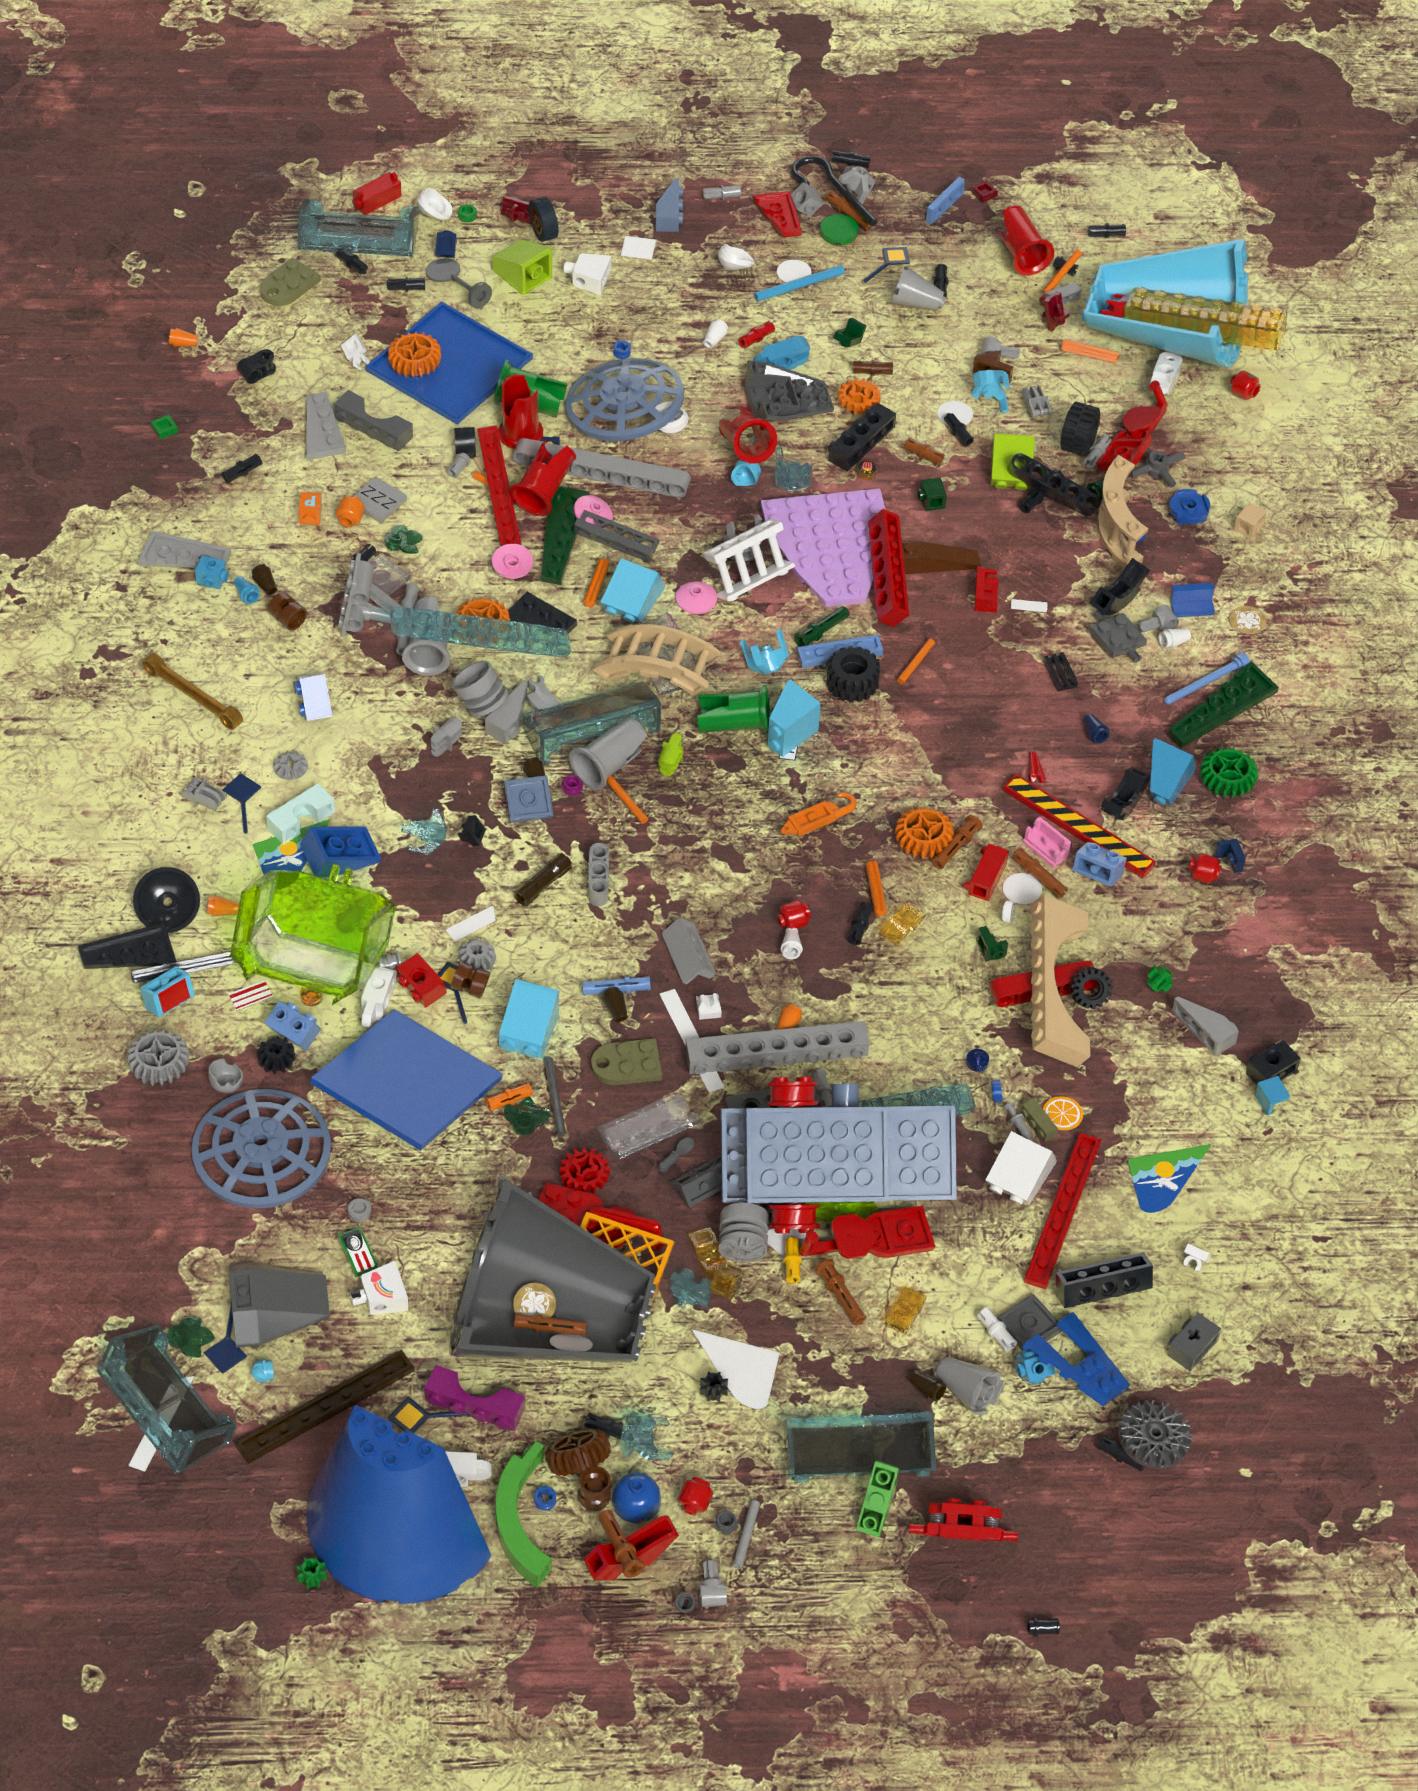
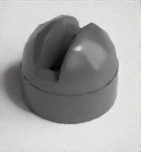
M683 1592L677 1596L675 1604L680 1612L690 1613L696 1606V1600L692 1594ZM686 1597L690 1598L687 1610L683 1609Z

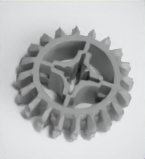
M154 1028L153 1033L145 1031L144 1037L138 1035L137 1041H132L131 1048H128L127 1061L130 1071L137 1080L142 1079L144 1084L150 1081L152 1086L159 1082L163 1086L165 1081L172 1083V1078L179 1079L180 1073H185L190 1055L185 1041H182L180 1035L175 1036L173 1030L166 1033L164 1028L161 1032H157Z

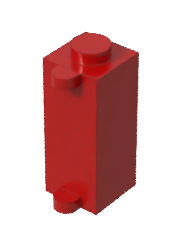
M388 172L353 190L352 203L355 209L367 215L401 197V182L398 180L397 174L395 172Z
M992 844L981 848L980 853L983 856L971 881H965L963 885L966 890H969V895L988 902L1007 865L1009 850Z

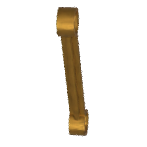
M151 653L142 661L143 668L150 676H160L217 715L222 724L229 730H234L243 722V717L238 709L231 705L228 707L224 706L166 666L158 654Z

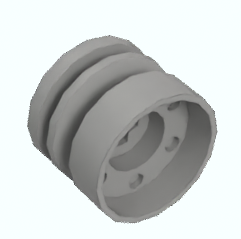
M486 660L478 661L464 668L452 682L454 691L463 700L465 707L468 708L469 713L474 717H481L496 710L503 704L509 694L502 680L497 678V673L490 662Z
M743 1202L730 1204L723 1208L720 1212L718 1250L723 1257L734 1262L749 1263L758 1261L767 1254L769 1214L766 1209L756 1204Z

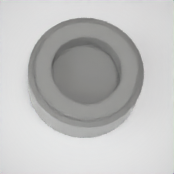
M362 1198L352 1200L348 1205L349 1218L354 1222L368 1220L371 1216L370 1203Z

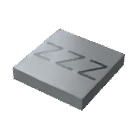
M377 477L354 495L364 504V514L379 523H382L407 501L406 494Z

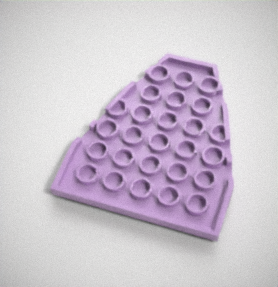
M880 488L761 500L760 507L764 522L769 519L782 522L784 530L776 535L780 552L784 554L786 561L795 564V567L791 568L793 573L802 583L805 582L810 587V592L818 597L825 607L867 602L869 591L872 589L874 581L868 521L882 509H885Z

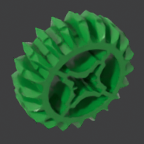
M1225 746L1221 750L1217 747L1215 752L1210 751L1208 756H1205L1200 767V777L1203 780V786H1208V792L1215 791V796L1222 794L1223 798L1230 796L1233 799L1237 795L1241 798L1243 793L1248 794L1250 789L1255 787L1258 779V766L1255 765V759H1250V753L1243 754V749L1236 751L1235 747L1228 749Z

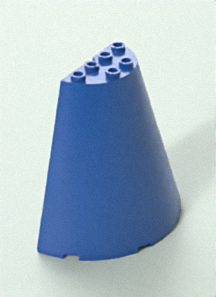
M355 1405L313 1483L307 1502V1530L317 1559L320 1563H326V1569L342 1586L358 1595L379 1602L390 1600L399 1601V1604L420 1603L443 1597L459 1589L460 1584L469 1578L473 1579L485 1567L491 1558V1553L444 1448L408 1430L396 1433L392 1429V1422Z

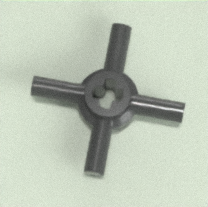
M1148 447L1144 453L1147 458L1145 465L1132 470L1129 473L1131 478L1148 473L1153 478L1162 477L1170 488L1174 487L1176 482L1168 473L1169 465L1185 459L1184 453L1179 452L1167 457L1165 453L1160 451L1152 452Z

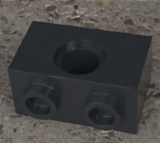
M1282 1040L1277 1044H1271L1259 1055L1254 1054L1248 1060L1246 1074L1256 1085L1258 1082L1279 1076L1282 1081L1298 1071L1301 1058Z

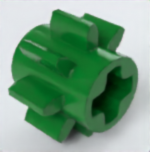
M1154 965L1147 972L1149 977L1147 984L1154 991L1159 992L1163 989L1167 992L1173 986L1174 982L1171 979L1174 975L1164 965L1159 969Z
M317 1556L310 1559L303 1558L302 1566L296 1567L299 1574L297 1576L298 1583L304 1582L307 1589L315 1586L319 1588L321 1580H327V1572H325L326 1563H319Z

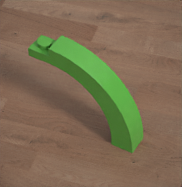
M537 1441L531 1448L525 1449L521 1458L515 1454L511 1457L501 1475L496 1493V1526L503 1551L517 1572L536 1588L540 1586L551 1572L552 1558L540 1551L525 1534L518 1518L517 1504L525 1482L544 1459V1446Z

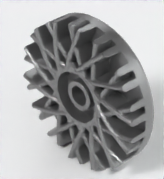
M1146 1400L1142 1406L1138 1402L1136 1406L1132 1405L1130 1411H1126L1119 1426L1118 1435L1123 1450L1135 1462L1148 1468L1166 1469L1179 1464L1187 1455L1192 1442V1433L1189 1434L1191 1425H1188V1420L1183 1422V1413H1177L1178 1409H1175L1174 1412L1169 1410V1403L1164 1407L1163 1402H1160L1159 1406L1154 1405L1155 1400H1152L1151 1403Z

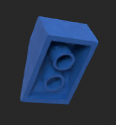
M310 827L300 843L315 877H336L380 863L382 860L367 827Z

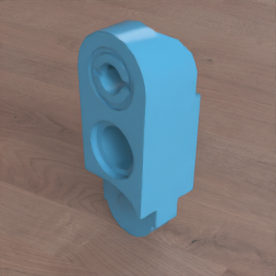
M795 336L762 347L764 352L759 353L753 361L768 362L789 370L794 369L807 362L810 345L805 337Z

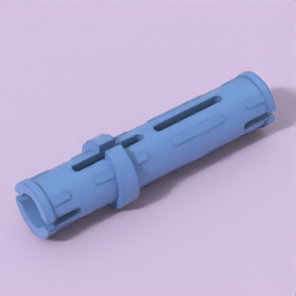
M625 976V979L582 981L584 996L603 994L606 990L615 987L619 988L622 992H626V994H631V991L651 990L650 976L639 978Z

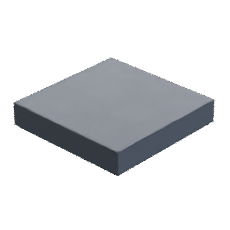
M547 775L504 781L510 823L553 818Z

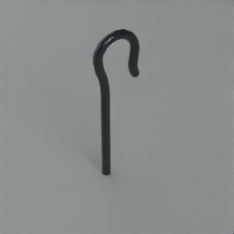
M807 156L798 159L791 166L790 173L792 177L801 184L804 182L810 185L809 181L798 172V169L809 163L822 165L832 185L871 226L877 224V220L840 183L833 173L832 166L828 160L819 156Z

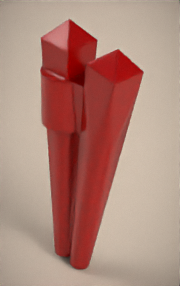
M1030 751L1029 781L1036 782V779H1038L1039 783H1045L1046 777L1037 753Z

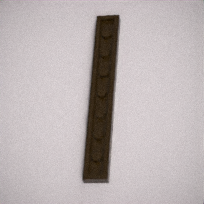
M400 1350L236 1441L235 1447L246 1463L249 1464L415 1371V1368L405 1353Z

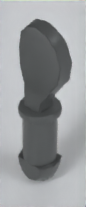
M690 1137L682 1139L677 1144L676 1151H671L670 1155L658 1164V1170L666 1172L675 1161L680 1159L679 1156L689 1154L694 1148L693 1139Z

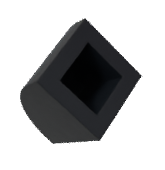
M454 428L455 454L465 453L470 459L476 457L475 428Z

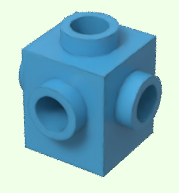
M202 555L195 569L196 584L220 590L222 584L227 582L229 577L226 561Z
M1031 1349L1023 1350L1022 1354L1015 1356L1017 1361L1015 1369L1018 1376L1031 1384L1041 1383L1044 1381V1378L1056 1374L1054 1366L1050 1363L1047 1365L1043 1364L1038 1360L1039 1355Z

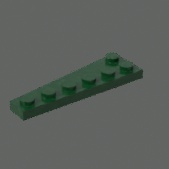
M559 486L552 498V510L547 515L541 582L562 584L578 535L574 529V524L577 520L574 514V504L580 497L590 495V491Z

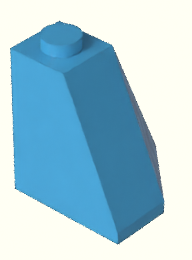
M1157 738L1153 740L1150 792L1153 801L1163 806L1165 804L1172 806L1194 774L1196 765L1193 755Z

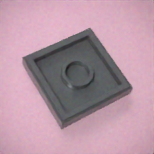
M1034 1294L997 1317L999 1321L1004 1322L1006 1330L1017 1341V1345L1022 1351L1024 1350L1022 1346L1025 1342L1037 1334L1048 1341L1062 1332L1057 1326L1059 1321Z

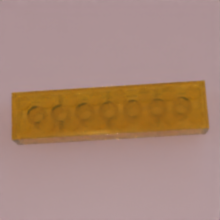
M1134 287L1125 305L1124 319L1209 334L1211 325H1219L1221 336L1225 343L1278 351L1286 332L1288 311L1281 310L1280 308L1271 309L1260 305L1252 306L1241 302L1233 303L1221 299L1213 300L1202 296L1194 297L1183 293L1174 294L1163 290L1155 291L1144 287Z

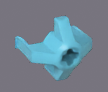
M1003 370L976 372L973 375L975 388L971 392L972 396L976 399L982 395L985 398L994 396L1000 402L1002 413L1007 412L1009 408L1006 391L1000 383L1003 382V386L1007 389L1010 388L1008 374Z
M781 629L776 631L781 647L778 649L767 645L761 647L762 651H760L759 646L754 645L750 647L751 656L746 640L740 641L748 668L764 675L779 671L789 657V652L784 640V632Z

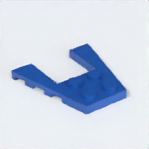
M1074 1312L1062 1318L1057 1326L1089 1356L1080 1363L1072 1366L1039 1334L1027 1340L1022 1346L1025 1351L1031 1349L1038 1354V1360L1043 1364L1047 1365L1050 1363L1061 1371L1059 1375L1065 1380L1071 1378L1080 1385L1078 1389L1101 1406H1105L1124 1393L1130 1386V1383Z

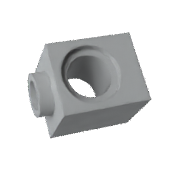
M804 182L791 194L796 209L809 217L823 205L817 190Z

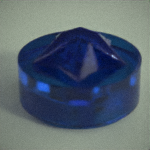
M973 1049L967 1054L966 1064L972 1071H984L989 1065V1055L982 1049Z

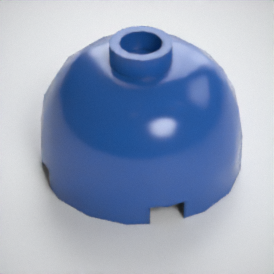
M639 1472L623 1476L616 1483L612 1494V1504L617 1516L630 1523H639V1521L645 1519L647 1521L652 1519L658 1513L661 1505L660 1488L656 1481L647 1474Z

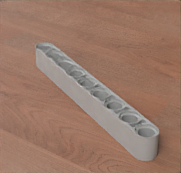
M526 438L520 439L512 456L514 462L529 467L542 442ZM545 443V447L552 454V457L565 447ZM575 448L571 449L576 454V460H574L566 474L680 498L686 495L691 480L689 473L683 470Z

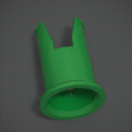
M506 360L498 380L493 403L497 405L498 402L502 401V384L507 377L515 374L525 375L531 395L538 390V412L557 418L560 400H564L567 383L512 367L509 364L510 361Z
M763 685L759 691L698 695L701 712H704L697 716L700 733L763 729L768 734L769 718L771 715L767 685Z

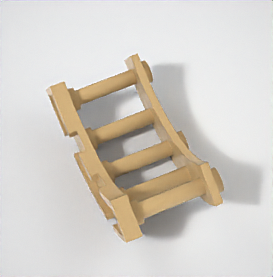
M1118 455L1105 474L1102 491L1103 499L1098 513V532L1105 549H1108L1112 554V558L1125 569L1132 558L1140 563L1143 562L1144 556L1135 550L1136 542L1148 532V528L1132 515L1126 505L1130 498V492L1123 489L1127 476L1135 468V464ZM1122 533H1124L1128 537V542L1126 541Z
M630 625L607 633L606 637L614 642L608 658L596 663L593 671L607 682L629 676L630 673H639L640 676L657 679L658 676L671 679L670 683L695 696L707 689L709 684L707 680L701 677L706 662L720 655L721 651L716 649L711 643L692 634L665 625ZM654 642L649 656L635 655L640 643ZM663 643L677 647L671 662L657 658ZM629 646L626 654L618 656L620 649ZM685 650L699 657L694 671L680 665Z

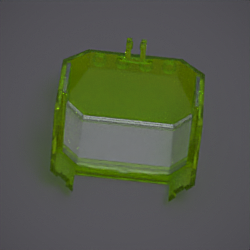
M337 864L332 866L329 879L302 871L270 870L241 891L230 955L234 962H237L241 967L242 974L247 981L256 974L334 996L335 998L332 1002V1005L359 990L369 980L388 947L396 905L381 893L349 885L353 869L348 867L344 871L342 883L336 881L340 871V866Z

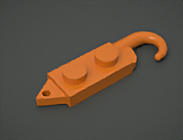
M838 793V798H847L850 803L839 808L832 802L823 801L788 816V821L781 829V834H796L799 837L835 822L837 818L854 811L857 806V800L850 793Z

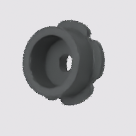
M722 1511L716 1516L714 1527L717 1531H721L722 1534L729 1535L732 1531L737 1530L739 1523L736 1521L734 1513Z

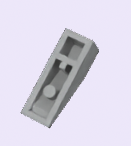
M525 680L507 697L502 705L485 719V733L505 745L519 733L528 695L527 682Z
M1181 997L1174 999L1172 1012L1214 1056L1219 1055L1236 1044L1239 1031L1236 1025L1225 1016Z

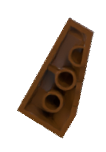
M916 540L902 541L905 574L977 569V566L981 567L977 550Z

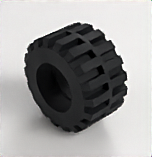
M1077 401L1072 404L1061 433V450L1086 456L1089 453L1090 447L1095 441L1100 423V409L1098 407Z
M848 646L847 649L843 647L840 648V651H835L833 656L829 658L826 679L828 690L833 692V696L836 698L840 697L842 701L849 700V702H854L857 700L862 702L863 699L867 700L870 698V695H874L879 686L880 662L876 659V655L874 653L870 654L868 649L863 650L862 647L853 648V646Z

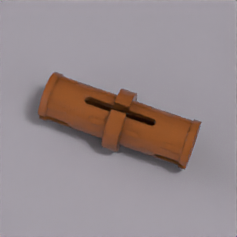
M911 437L905 441L904 449L915 453L919 458L927 459L938 466L943 462L945 455L930 448V445L922 444Z

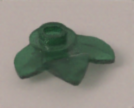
M397 525L385 536L384 542L386 548L391 551L401 550L407 554H416L419 552L416 544L423 540V536L415 530H408L405 525Z
M527 1097L517 1107L507 1104L504 1109V1116L507 1121L513 1124L515 1133L526 1136L531 1134L535 1127L542 1126L548 1121L550 1108L537 1109L534 1101Z
M190 1316L182 1319L179 1325L169 1328L166 1337L169 1345L180 1349L184 1355L200 1358V1347L214 1341L215 1336L208 1328L201 1326L202 1319L200 1317Z

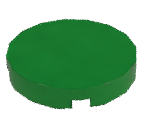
M834 214L822 221L820 233L822 238L830 244L840 243V245L852 243L857 238L858 224L847 215Z

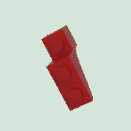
M664 1515L629 1535L626 1539L628 1543L635 1546V1554L644 1563V1566H650L679 1535L670 1517ZM612 1543L597 1545L583 1559L593 1580H615L623 1572L621 1563L614 1557L615 1549Z

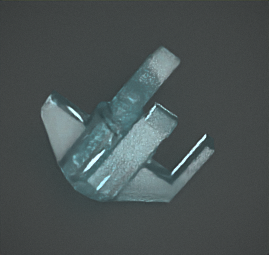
M777 447L774 451L776 452L777 467L775 470V485L780 489L791 491L809 487L811 485L810 472L812 465L806 462L801 466L796 461L789 464L784 460L782 447Z
M433 809L431 820H410L409 825H402L401 832L419 836L422 841H426L424 850L411 846L408 847V850L429 855L444 842L447 826L440 810Z
M648 1413L628 1414L623 1420L621 1451L623 1455L629 1457L636 1451L646 1460H670L674 1455L673 1452H658L653 1443V1429L656 1426H669L670 1423L667 1418L651 1417Z

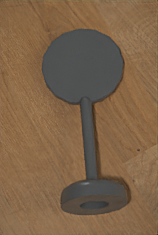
M443 258L435 260L427 266L426 275L430 280L447 282L453 279L468 289V302L472 307L479 309L489 302L492 296L491 286L485 282H479L474 286H470L457 277L460 273V265L457 261Z

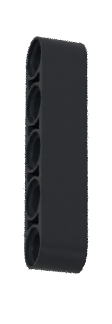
M1018 453L1014 455L1008 465V471L1012 476L1084 516H1092L1100 506L1101 502L1098 495L1025 454ZM1014 463H1021L1023 468H1017ZM1032 472L1039 473L1041 478H1035ZM1050 482H1055L1058 488H1053ZM1068 492H1073L1076 498L1070 497ZM1085 502H1091L1094 508L1088 507Z

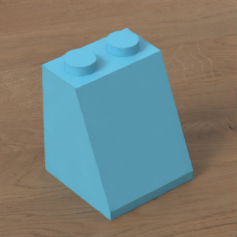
M621 558L603 595L601 604L604 611L610 615L615 616L618 614L623 616V619L628 622L634 623L636 621L642 623L663 592L665 585L658 572Z
M791 679L787 681L769 718L768 746L773 752H777L782 757L819 730L821 703Z
M516 979L500 1028L499 1047L506 1051H515L529 1057L542 1059L559 1018V990Z

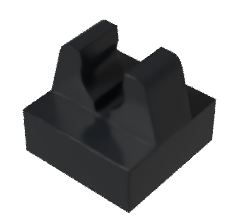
M476 815L468 816L467 821L461 825L463 830L458 833V837L463 842H469L472 846H480L486 828Z

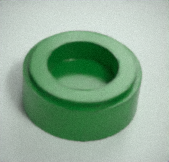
M469 204L460 206L458 208L459 220L466 223L473 222L477 218V209Z

